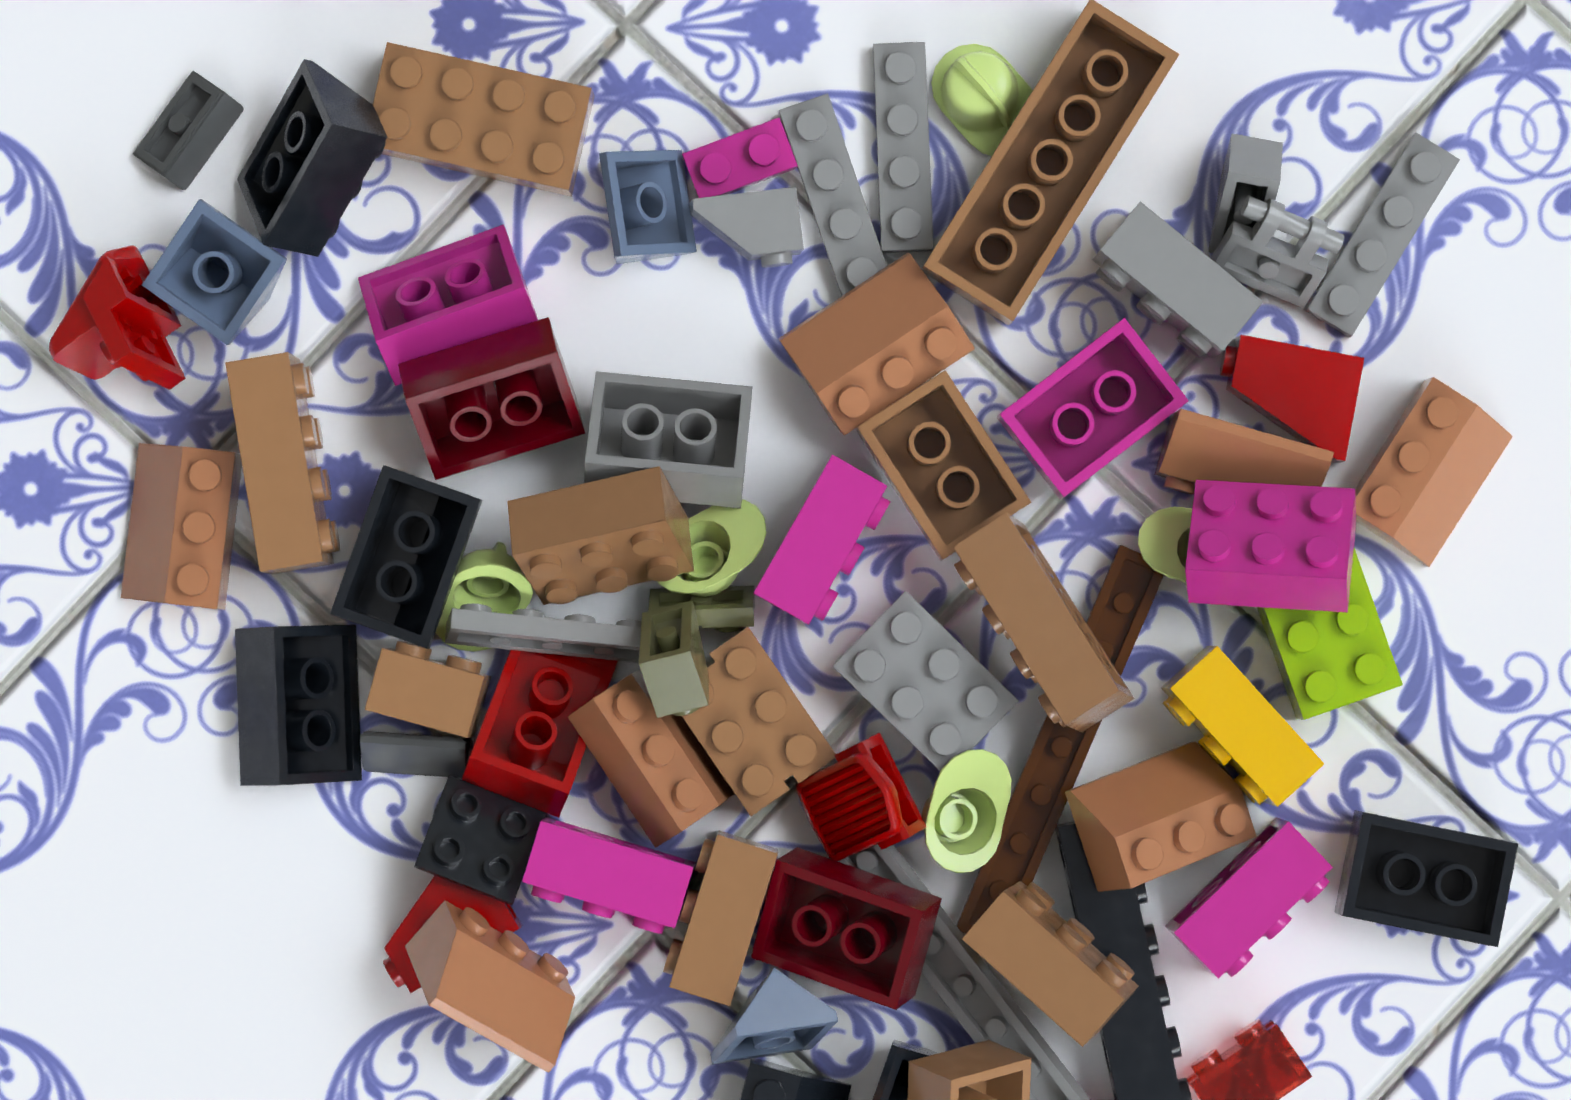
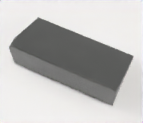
M193 70L133 152V155L180 189L186 190L242 114L244 108L226 92Z
M366 731L360 734L362 767L367 772L439 777L451 775L456 778H462L468 763L469 740L464 737Z

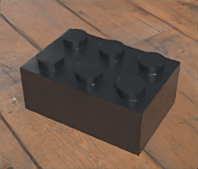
M1354 810L1334 912L1354 919L1498 948L1518 843Z

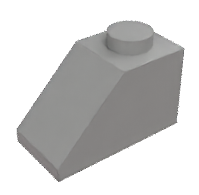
M1231 134L1220 179L1209 242V253H1214L1233 221L1251 228L1254 227L1257 221L1240 215L1243 202L1248 195L1263 202H1266L1269 198L1276 200L1281 181L1283 142Z
M796 187L695 198L689 204L690 215L748 261L761 259L763 268L792 264V255H800L804 250Z

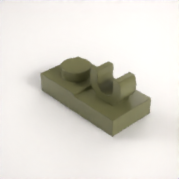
M754 585L729 586L721 593L708 597L670 592L666 588L650 589L648 611L692 600L696 610L698 625L702 626V628H714L720 632H735L743 627H754Z

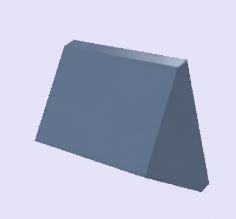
M682 150L611 151L599 153L612 246L617 265L697 252L692 216L690 215V202Z
M199 199L142 286L226 345H230L269 301L287 258L270 246L263 245L262 241L203 199Z
M774 968L748 997L711 1052L712 1065L810 1050L838 1022L836 1010Z

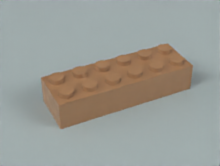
M1089 0L921 268L923 272L1006 325H1010L1180 54L1098 2Z

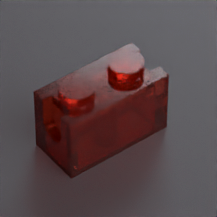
M1257 1019L1233 1036L1237 1043L1228 1050L1219 1054L1217 1049H1213L1193 1062L1190 1067L1194 1073L1187 1077V1081L1199 1100H1279L1313 1076L1278 1025L1274 1024L1272 1020L1263 1025L1260 1019Z

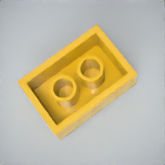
M1206 646L1161 687L1168 696L1162 703L1182 726L1186 725L1189 727L1193 723L1204 735L1197 741L1198 744L1218 765L1221 763L1225 766L1229 763L1239 775L1233 780L1241 787L1242 793L1252 803L1256 802L1258 805H1261L1265 802L1266 804L1278 807L1324 765L1323 761L1218 646Z

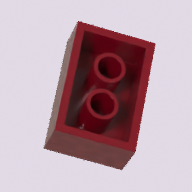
M549 317L398 364L405 401L435 480L586 434L577 397Z
M797 847L776 860L751 958L897 1010L916 995L942 898Z

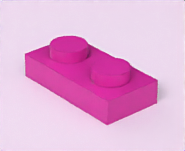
M780 117L682 154L698 198L728 195L798 168Z

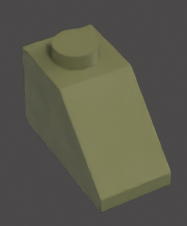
M692 600L642 613L639 666L657 718L671 714L684 716L695 712L700 707L709 705V675L696 610Z

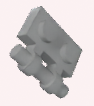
M1248 195L1243 202L1240 215L1257 221L1256 224L1251 228L1233 221L1211 256V259L1237 281L1304 308L1327 273L1328 259L1315 253L1320 247L1337 254L1342 247L1344 234L1329 229L1328 222L1314 216L1307 220L1285 211V205L1270 198L1263 202ZM1276 230H1279L1299 240L1296 245H1292L1273 237Z

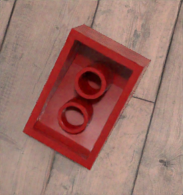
M510 650L462 780L559 818L587 746L568 716L608 689L618 661Z

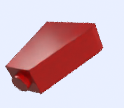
M1239 335L1235 338L1234 346L1228 345L1225 348L1221 361L1220 376L1228 377L1226 390L1300 442L1333 451L1332 462L1341 463L1346 461L1365 358L1246 335Z
M434 876L384 947L389 956L383 960L384 967L398 988L405 984L410 993H413L421 988V985L405 946L444 900L461 910H464L466 907L474 909L487 920L490 927L502 934L506 930L515 932L523 926L512 906Z

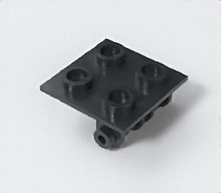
M449 775L432 815L433 818L414 868L513 905L528 864L540 821L545 818L546 813Z

